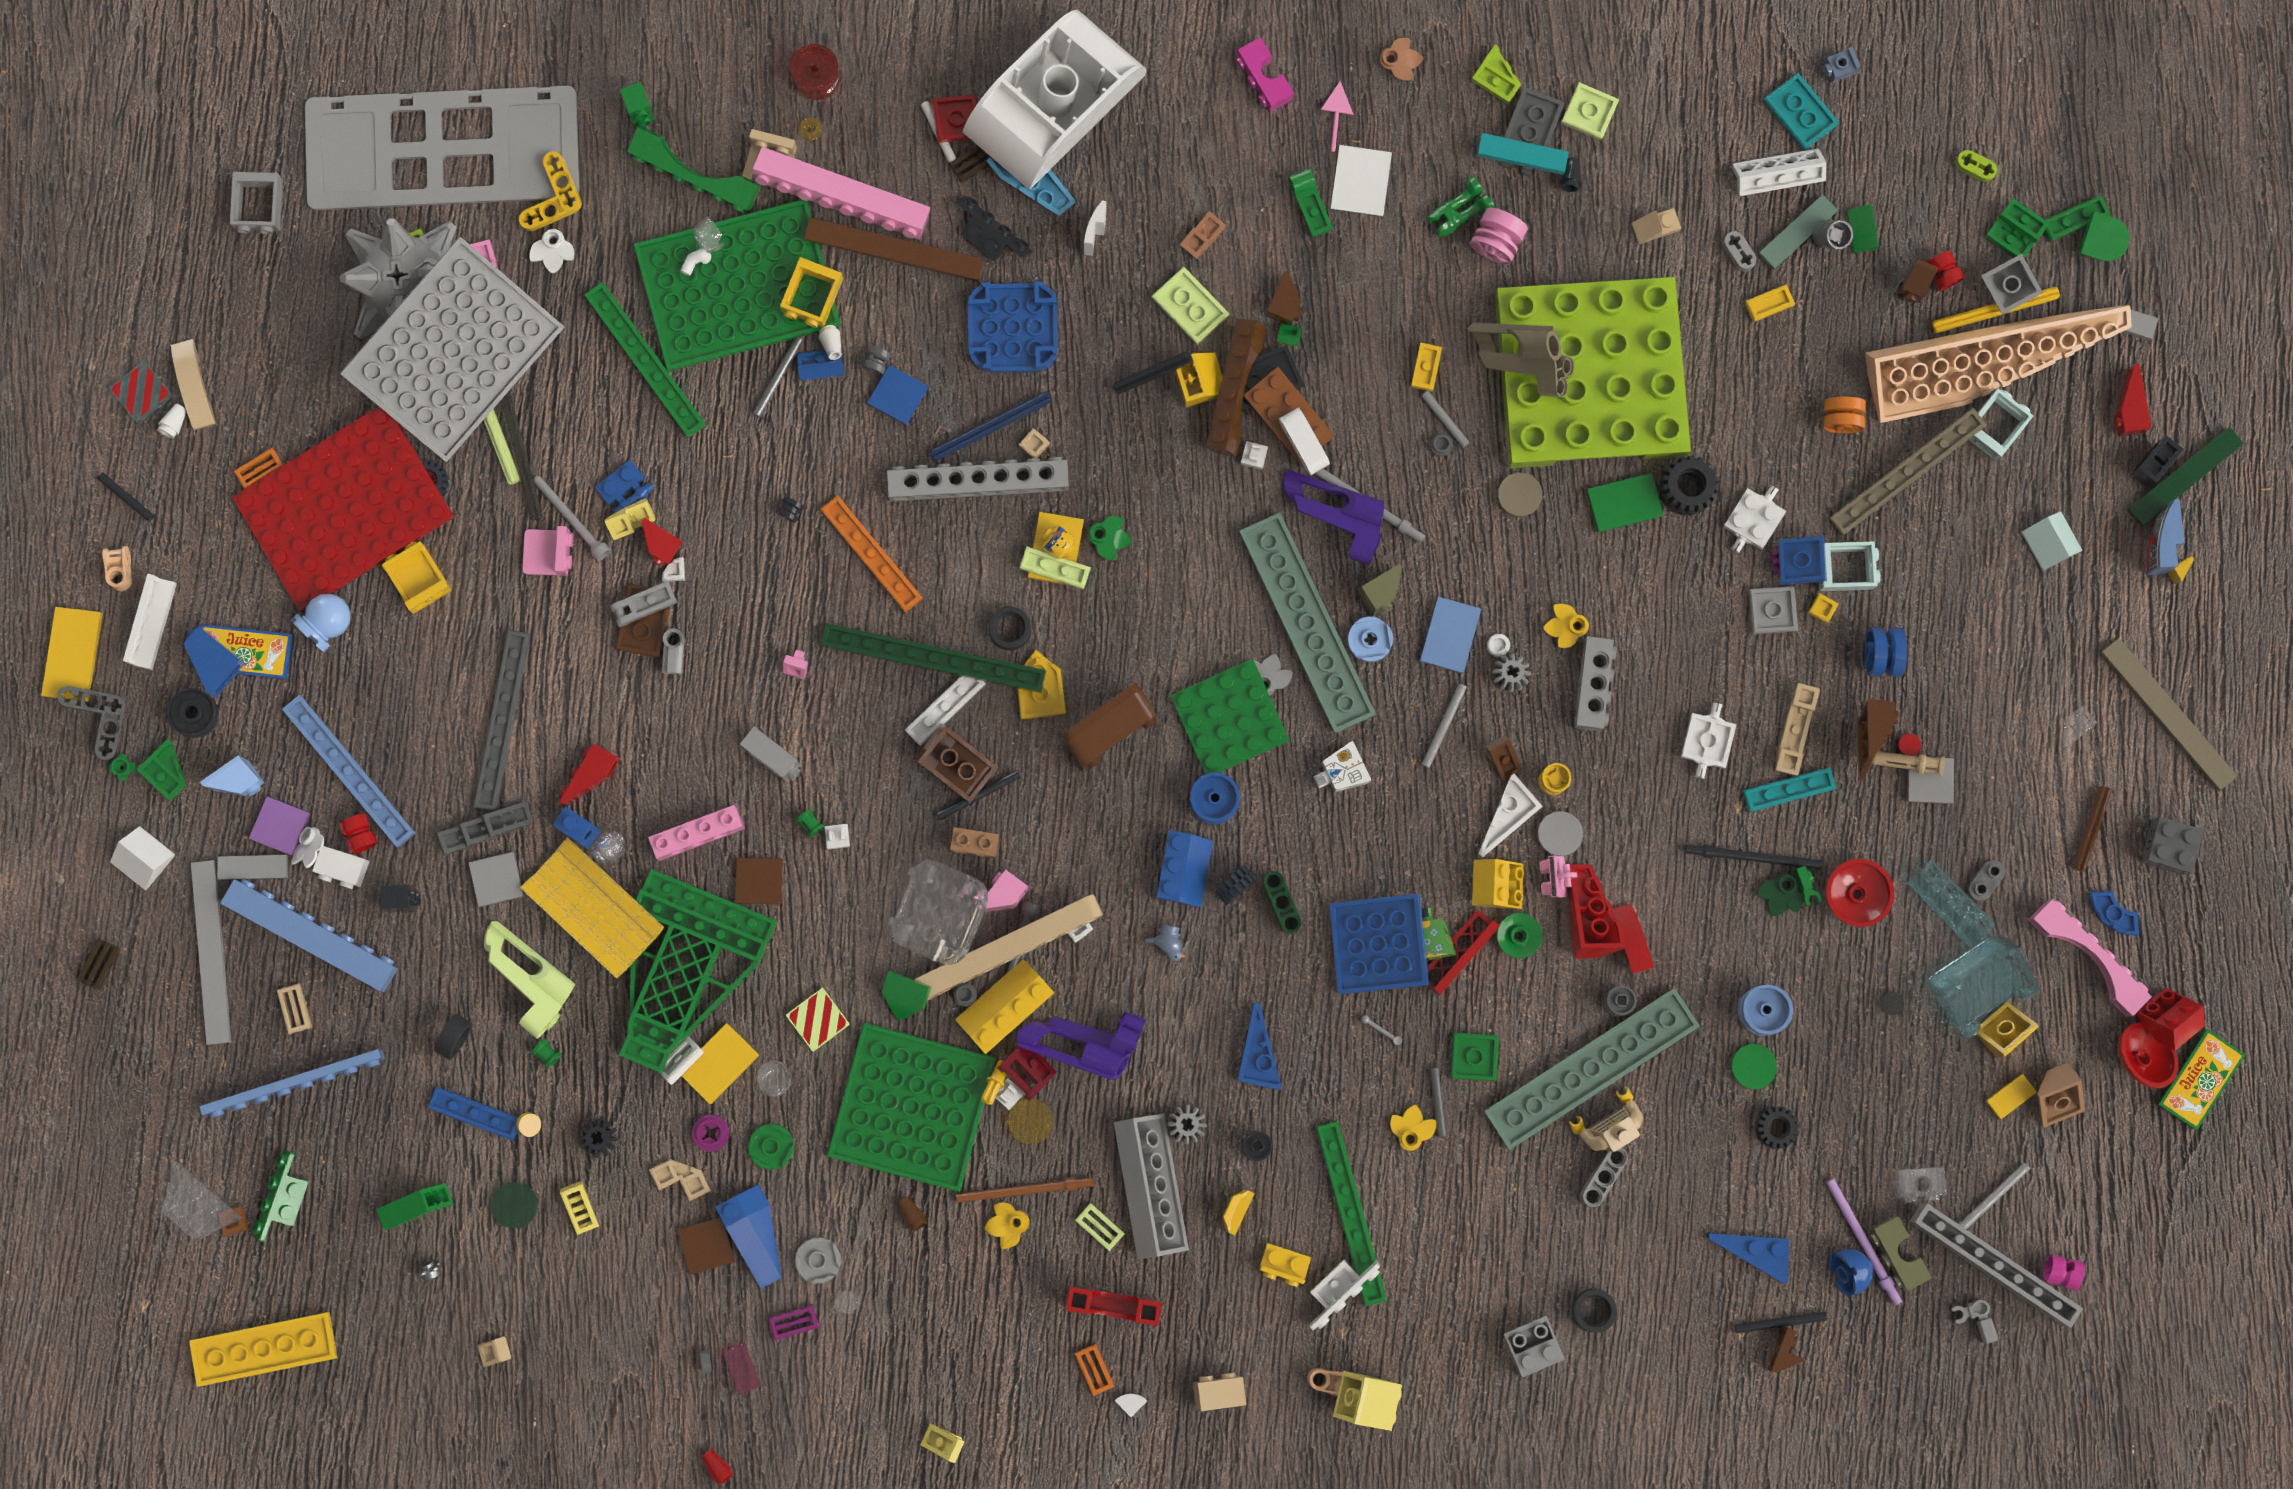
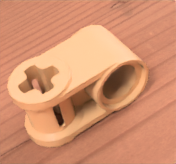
M123 546L122 549L116 550L103 549L102 557L106 582L117 591H126L132 584L131 555L128 546ZM118 575H123L122 581L115 584V578Z
M1315 1368L1308 1373L1307 1381L1312 1388L1318 1391L1338 1396L1343 1372ZM1317 1373H1322L1324 1375V1382L1316 1386L1313 1383V1377Z

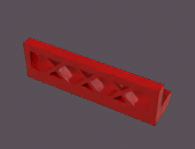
M1477 909L1451 939L1456 952V962L1454 965L1443 966L1442 958L1434 959L1428 965V973L1430 970H1440L1441 979L1436 985L1429 981L1428 987L1438 996L1441 995L1497 931L1500 925L1494 920L1491 921ZM1477 917L1488 925L1482 932H1473L1472 922ZM1469 927L1470 933H1464V931ZM1473 935H1479L1473 942ZM1460 936H1470V946L1468 949H1458L1457 939ZM1458 952H1464L1461 955V957L1458 958ZM1439 961L1440 967H1434L1436 963ZM1443 969H1449L1444 975Z

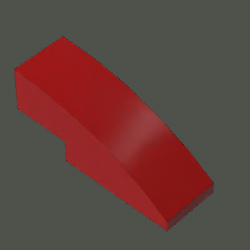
M1632 904L1613 908L1612 911L1623 928L1625 949L1621 950V952L1624 953L1629 974L1653 969L1654 964Z

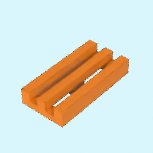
M270 448L234 470V473L244 489L284 464L274 448ZM270 456L273 457V459L257 467L245 476L241 475L242 473L246 472L247 470L264 461L265 459L269 458ZM277 463V465H275L274 467L270 468L266 472L262 473L261 475L246 483V481H248L249 479L253 478L257 474L261 473L262 471Z
M1096 1343L1074 1353L1093 1396L1114 1387ZM1092 1350L1108 1382L1105 1386L1089 1353ZM1083 1354L1086 1355L1100 1387L1099 1389H1095L1081 1357Z

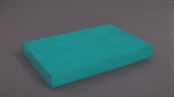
M1799 73L1795 74L1763 99L1766 106L1803 151L1807 150L1839 125L1838 120Z

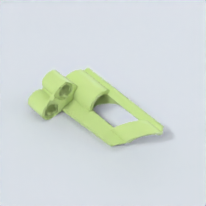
M492 921L486 929L484 937V947L489 952L488 962L534 1004L519 1023L521 1027L538 1039L546 1030L551 1029L560 1018L561 1014L558 1012L574 988L575 983L498 921ZM504 939L508 940L541 967L536 975H529L501 952Z

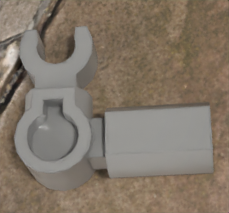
M1977 1299L1967 1303V1307L1953 1306L1951 1308L1952 1312L1959 1310L1962 1313L1961 1318L1954 1320L1955 1323H1963L1967 1317L1971 1319L1978 1317L1976 1323L1983 1344L1998 1341L1992 1318L1988 1317L1990 1306L1986 1301Z

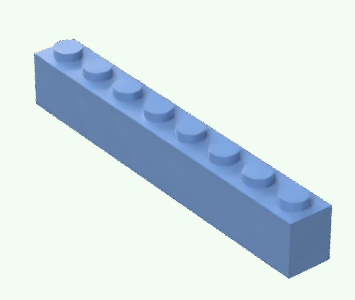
M244 878L241 882L233 880L220 904L381 992L386 991L398 970L397 967L393 966L394 961L384 955L381 958L373 955L375 950L364 944L361 947L353 944L355 939L344 933L341 936L333 933L335 928L324 922L321 925L313 922L315 917L304 911L300 915L293 911L295 906L284 900L280 904L273 900L275 895L264 889L260 893L253 889L255 884Z

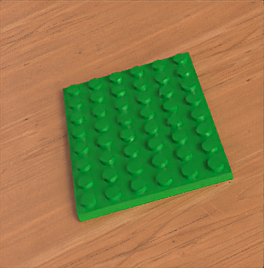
M799 200L634 244L668 372L792 340L796 337L818 333L823 328L821 326H817V328L811 327L804 323L805 320L796 318V320L784 316V312H782L780 307L800 257L825 266L819 244L804 241L809 217L812 218L807 201ZM700 248L706 249V252L711 254L710 261L707 264L697 263L690 276L680 272L688 254ZM804 273L791 306L820 317L831 290L830 283ZM835 301L824 327L828 325H833L836 328L841 327Z

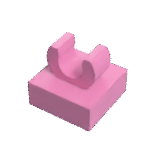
M796 649L794 657L786 655L783 662V673L804 680L808 667V662L804 661L805 652Z

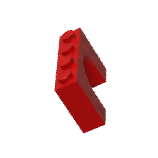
M1070 1286L1066 1311L1098 1314L1158 1326L1162 1302Z

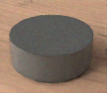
M700 1351L703 1374H710L712 1368L709 1351Z

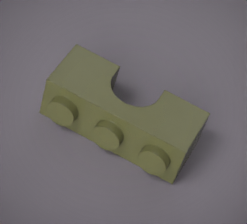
M1892 1216L1870 1228L1872 1233L1870 1239L1876 1248H1880L1883 1254L1881 1259L1887 1268H1891L1894 1274L1892 1279L1898 1289L1901 1288L1902 1291H1909L1932 1279L1920 1257H1915L1909 1261H1904L1900 1258L1898 1246L1909 1235L1899 1216Z

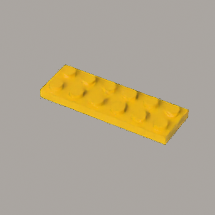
M330 1312L189 1341L197 1387L337 1358Z

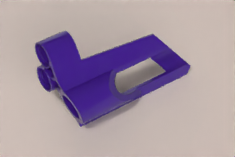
M1291 470L1285 472L1282 480L1283 490L1288 500L1295 502L1297 511L1354 534L1355 537L1348 557L1370 565L1381 538L1380 527L1384 514V501ZM1306 484L1346 497L1343 508L1338 509L1304 498L1302 485Z
M1124 1012L1114 1034L1053 1017L1046 1023L1036 1021L1024 1026L1017 1033L1016 1044L1023 1049L1109 1080H1116L1125 1070L1130 1056L1136 1048L1145 1019ZM1051 1032L1084 1044L1086 1047L1082 1058L1079 1059L1037 1043L1042 1036Z

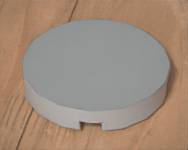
M1564 811L1553 812L1540 822L1537 835L1538 842L1542 849L1550 855L1567 856L1575 852L1581 845L1583 829L1579 820L1572 814Z
M822 1237L811 1238L805 1241L799 1247L795 1256V1267L799 1275L806 1281L814 1284L825 1283L833 1279L841 1266V1254L838 1247L831 1240Z

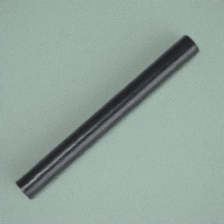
M1015 770L983 787L971 803L963 798L937 812L940 820H943L1021 777L1018 771Z
M1826 1311L1741 1323L1734 1326L1735 1332L1738 1334L1827 1321L1828 1318Z

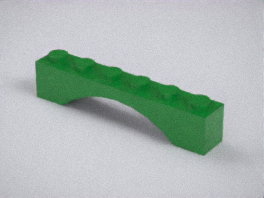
M637 127L627 152L633 154L632 158L641 163L647 161L653 164V169L662 173L667 171L673 174L672 178L684 183L686 180L692 183L691 187L700 192L706 190L712 193V198L721 202L726 200L732 203V208L741 212L744 209H752L762 186L743 175L730 178H714L691 170L676 158L663 136L645 127Z

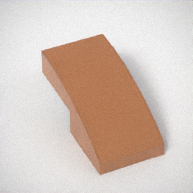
M1209 211L1180 245L1198 259L1227 225Z

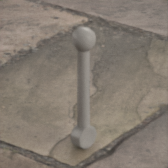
M1368 1015L1361 1016L1362 1023L1369 1024L1393 1040L1394 1045L1402 1043L1401 1037H1395L1371 1021Z

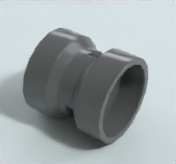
M870 346L868 351L869 357L865 360L863 369L876 375H884L886 369L884 365L889 361L891 353L882 348Z

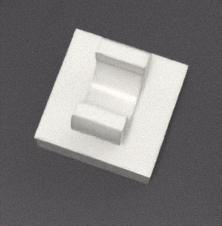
M1246 441L1241 465L1262 470L1268 446Z
M848 824L825 826L828 850L850 847Z
M1007 1078L1003 1082L1004 1087L999 1089L996 1099L1010 1110L1024 1093Z

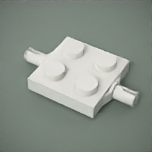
M1770 485L1764 496L1758 495L1747 488L1728 518L1724 528L1734 533L1737 537L1736 542L1731 547V550L1735 551L1738 546L1735 553L1739 554L1745 543L1753 544L1763 550L1785 515L1786 510L1775 505L1772 501L1779 491L1776 487L1772 492L1774 486Z
M1713 703L1710 715L1703 716L1692 713L1681 758L1693 760L1698 764L1695 777H1700V779H1705L1707 766L1725 769L1737 724L1725 722L1719 718L1722 704Z

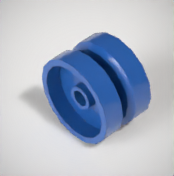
M1882 627L1868 628L1864 646V662L1867 675L1880 677L1886 672L1888 677H1902L1907 660V640L1904 629L1889 628L1885 633Z
M1212 772L1201 776L1194 783L1190 792L1189 804L1192 813L1199 821L1207 825H1220L1226 823L1234 816L1239 806L1240 792L1237 784L1231 777L1223 773ZM1211 795H1213L1214 797L1219 796V800L1217 802H1213L1211 800Z

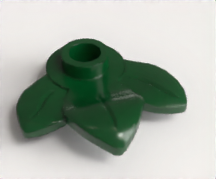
M1782 874L1776 880L1764 882L1757 893L1759 898L1768 899V909L1773 917L1782 914L1787 908L1799 912L1803 904L1802 895L1797 890V879L1791 874ZM1784 881L1789 882V889L1783 888L1782 883Z

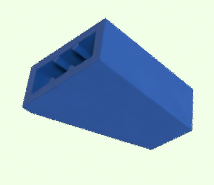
M198 626L196 629L193 628L186 635L187 640L183 644L206 692L216 698L245 665V662L205 629Z

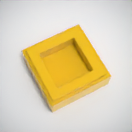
M1818 593L1807 613L1827 624L1839 603Z

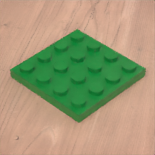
M1250 659L1170 695L1205 774L1212 772L1221 773L1290 742L1254 659Z

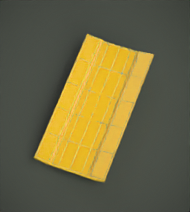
M568 837L544 865L520 887L616 978L628 969L664 928Z

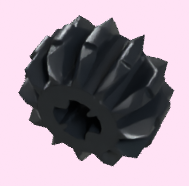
M597 1119L596 1126L590 1120L588 1121L590 1129L586 1127L581 1128L586 1133V1136L580 1135L578 1139L586 1141L580 1145L581 1149L589 1146L586 1155L590 1156L594 1152L595 1158H600L601 1151L604 1156L609 1155L607 1147L611 1150L616 1149L615 1145L611 1144V1141H618L619 1138L611 1137V1134L617 1131L616 1128L608 1130L611 1122H605L602 1127V1119ZM601 1132V1138L603 1139V1142H597V1144H595L596 1139L594 1138V1135L600 1134Z

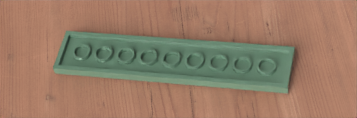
M1277 513L1240 530V536L1334 734L1375 716L1376 713L1281 513Z
M1673 988L1483 1112L1507 1149L1511 1150L1700 1027L1677 990Z

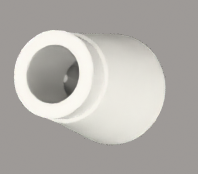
M833 325L825 326L820 329L818 338L829 359H839L842 356L840 331Z
M175 404L158 423L159 427L157 430L164 436L174 439L175 435H179L187 412L186 408Z

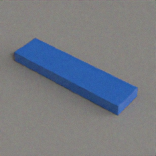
M437 1086L427 1107L512 1141L515 1140L518 1133L516 1127L518 1117Z

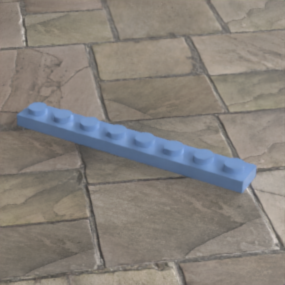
M298 695L282 709L397 848L416 834L301 695Z
M377 1049L199 1107L202 1115H210V1118H216L224 1115V1110L230 1108L233 1111L246 1108V1103L252 1101L255 1104L263 1103L269 1100L268 1096L277 1094V1097L290 1094V1089L296 1087L302 1090L312 1087V1082L321 1080L322 1083L336 1079V1074L344 1073V1076L358 1072L357 1068L361 1066H366V1069L380 1065L379 1061L385 1059L383 1050Z

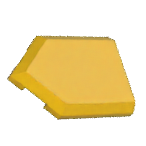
M1035 650L1024 666L1046 670L1042 694L1018 689L1021 719L1064 715L1066 710L1061 669Z

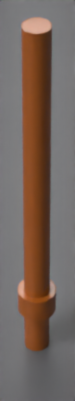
M1070 1177L1064 1181L957 1193L956 1199L957 1203L1059 1190L1070 1192L1076 1191V1188L1094 1186V1178L1075 1179V1177Z

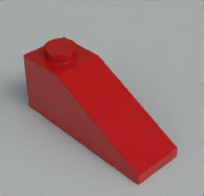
M2139 363L2134 364L2128 369L2115 413L2114 428L2118 431L2119 437L2146 433L2152 428Z

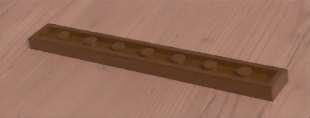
M810 217L804 241L976 282L979 281L984 260Z

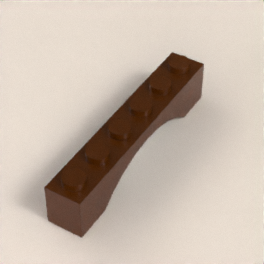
M1236 318L1206 444L1216 454L1237 457L1241 440V409L1244 389L1251 367L1256 357L1262 351L1267 330L1257 320Z

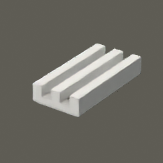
M688 1036L670 1054L664 1071L660 1074L672 1085L704 1051Z

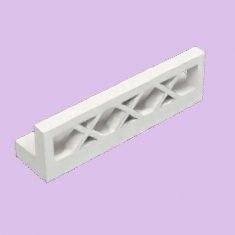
M1819 148L1733 163L1732 168L1737 177V192L1739 196L1826 181V161ZM1745 169L1751 170V171L1741 172V170H1745Z
M147 574L125 651L124 662L132 666L153 670L177 583Z

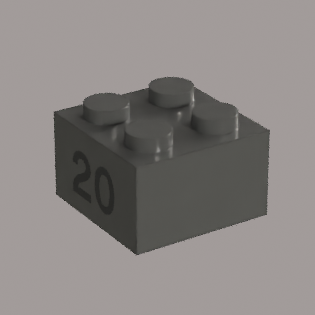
M2163 817L2152 819L2140 863L2180 875L2193 873L2204 830Z

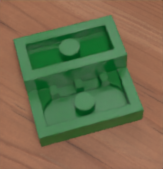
M2012 198L1984 238L2013 258L2020 254L2025 258L2045 231L2049 222Z

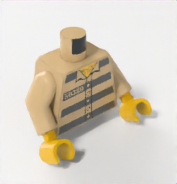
M1624 1086L1627 1090L1624 1095H1620L1616 1091V1095L1621 1103L1626 1104L1625 1107H1621L1588 1129H1585L1583 1119L1580 1116H1576L1578 1124H1572L1569 1121L1572 1132L1580 1134V1137L1592 1150L1615 1152L1640 1136L1638 1129L1643 1122V1115L1635 1101H1632L1633 1095L1627 1086Z

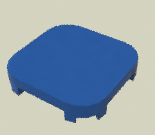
M1038 281L1015 284H990V282H985L974 289L968 299V349L970 359L975 367L989 373H1024L1045 371L1052 366L1058 352L1056 295L1049 287L1044 285L1043 282Z

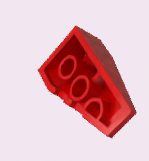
M1570 865V872L1577 873V878H1571V887H1569L1571 940L1574 959H1596L1625 949L1622 925L1616 919L1612 911L1613 907L1610 901H1607L1602 891L1603 887L1592 865Z

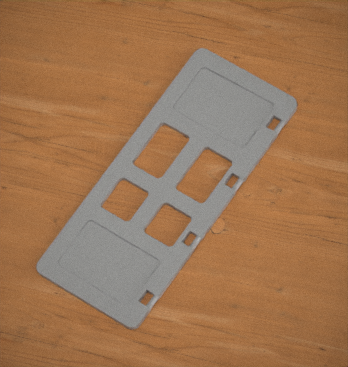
M571 86L312 97L305 103L307 203L311 209L316 211L548 200L556 196L543 165L544 156L551 151L558 152L563 156L578 193L580 192L577 94ZM538 93H550L551 99L538 100ZM469 96H482V102L469 103ZM413 99V106H401L400 100ZM344 102V109H332V103ZM492 109L493 135L491 138L443 140V111ZM424 111L426 139L422 142L393 143L391 140L392 113ZM493 156V185L444 187L443 160L446 157ZM425 158L427 160L426 188L393 189L392 162L394 160ZM552 158V163L549 165H552L556 172H559L560 170L556 164L559 160ZM560 177L557 180L559 188H564L568 184L567 177ZM564 193L568 199H572L568 193Z

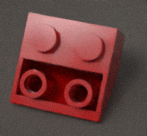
M2167 987L2136 1012L2137 1017L2158 1043L2174 1051L2205 1026L2203 1005Z

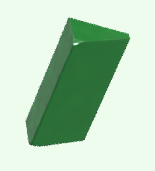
M1872 204L1847 210L1848 222L1853 230V253L1876 251L1879 243Z

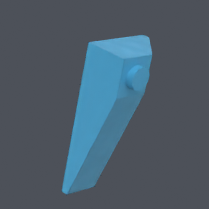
M991 156L986 160L999 178L1058 216L1076 203L1051 170L1029 190Z

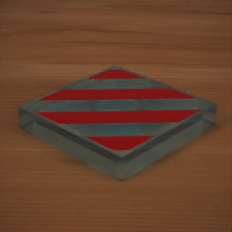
M146 361L141 362L109 387L110 391L138 424L173 397V394Z

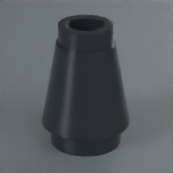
M1575 157L1567 159L1565 173L1560 179L1561 189L1566 192H1576L1582 185L1580 160Z

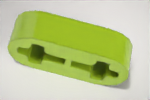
M1970 150L1961 152L1955 161L1958 170L1981 182L1991 181L1998 171L1993 161ZM1966 157L1970 158V163L1967 166L1963 164V159ZM1985 167L1989 168V174L1987 176L1983 174V169Z

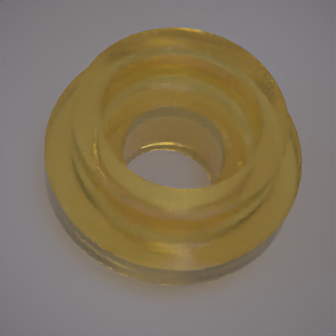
M806 118L800 124V132L804 138L814 140L821 135L822 125L816 118ZM810 126L815 127V131H814V132H808V131H807L808 127H810Z

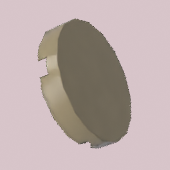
M1514 473L1508 475L1501 482L1497 499L1507 514L1513 517H1526L1538 509L1542 501V489L1540 483L1533 476L1527 473Z

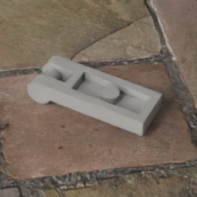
M666 581L610 605L612 613H615L617 616L616 622L618 627H623L635 620L677 603V600L669 582ZM629 606L632 613L626 615L624 608Z

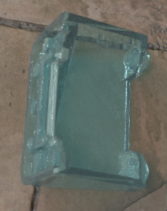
M2001 935L1988 938L1927 980L1930 991L1959 1034L1965 1039L1978 1033L1981 1027L1978 1021L1979 1018L2014 996L2017 999L2028 1000L2041 990L2021 948Z

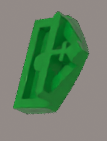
M888 971L882 994L897 1020L901 1021L925 1009L932 987L896 972Z

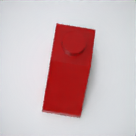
M643 518L640 524L647 553L652 556L650 560L661 567L663 564L669 565L683 541L648 519Z

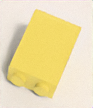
M1343 1371L1333 1417L1357 1425L1392 1431L1393 1424L1396 1421V1409L1401 1398L1402 1385L1379 1378Z

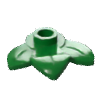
M1118 516L1107 517L1102 523H1095L1088 530L1090 542L1096 545L1098 554L1107 560L1115 561L1117 556L1116 549L1126 548L1132 543L1130 536L1121 530L1124 522L1123 518ZM1097 531H1101L1103 533V537L1097 538L1095 536V533Z

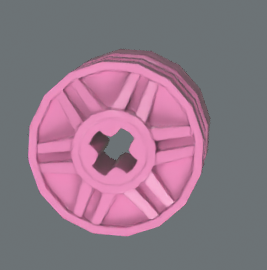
M1487 208L1480 221L1482 228L1476 229L1475 236L1470 241V246L1477 253L1491 261L1505 265L1511 264L1514 254L1518 250L1515 244H1521L1528 227L1522 220L1506 211L1497 208Z

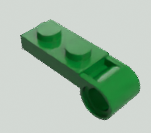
M1310 168L1289 175L1290 187L1311 237L1315 238L1332 231L1333 226L1317 191L1316 182Z

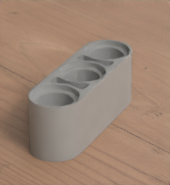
M1620 1148L1617 1150L1621 1155V1161L1618 1164L1611 1162L1610 1156L1613 1152L1606 1151L1581 1190L1580 1200L1582 1204L1587 1207H1597L1603 1202L1627 1163L1628 1155L1624 1149ZM1603 1170L1609 1175V1180L1605 1184L1601 1183L1598 1179L1599 1173ZM1590 1190L1595 1191L1597 1194V1199L1594 1203H1589L1586 1199V1194Z

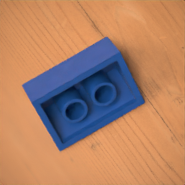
M1169 830L1156 900L1201 908L1213 845L1212 840Z

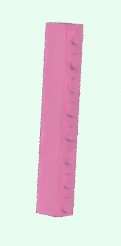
M764 147L761 148L753 167L752 180L760 185H768L782 193H790L802 200L816 202L824 208H832L844 215L855 216L866 223L880 225L888 231L894 230L902 233L908 238L920 240L929 218L930 207Z

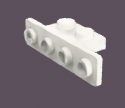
M1342 1260L1310 1291L1326 1308L1310 1323V1328L1314 1330L1317 1327L1319 1329L1324 1327L1330 1320L1328 1316L1333 1311L1338 1313L1346 1305L1344 1301L1350 1295L1355 1297L1363 1289L1361 1285L1367 1279L1372 1281L1379 1274L1377 1269H1379L1380 1264L1375 1261L1359 1276L1345 1260Z

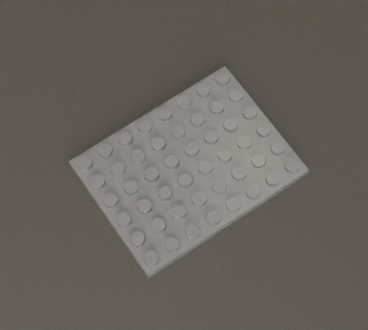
M459 236L344 367L340 374L447 462L562 331L564 326Z

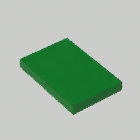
M1652 473L1586 490L1598 533L1664 516Z

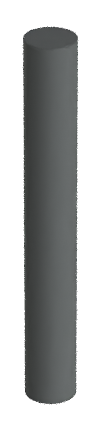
M1431 1068L1430 1077L1438 1137H1446L1439 1068Z

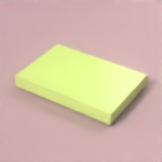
M1185 267L1181 268L1151 296L1157 305L1196 345L1229 317V313Z

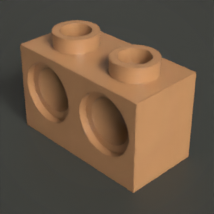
M954 827L950 851L952 853L996 859L1000 837L999 834Z

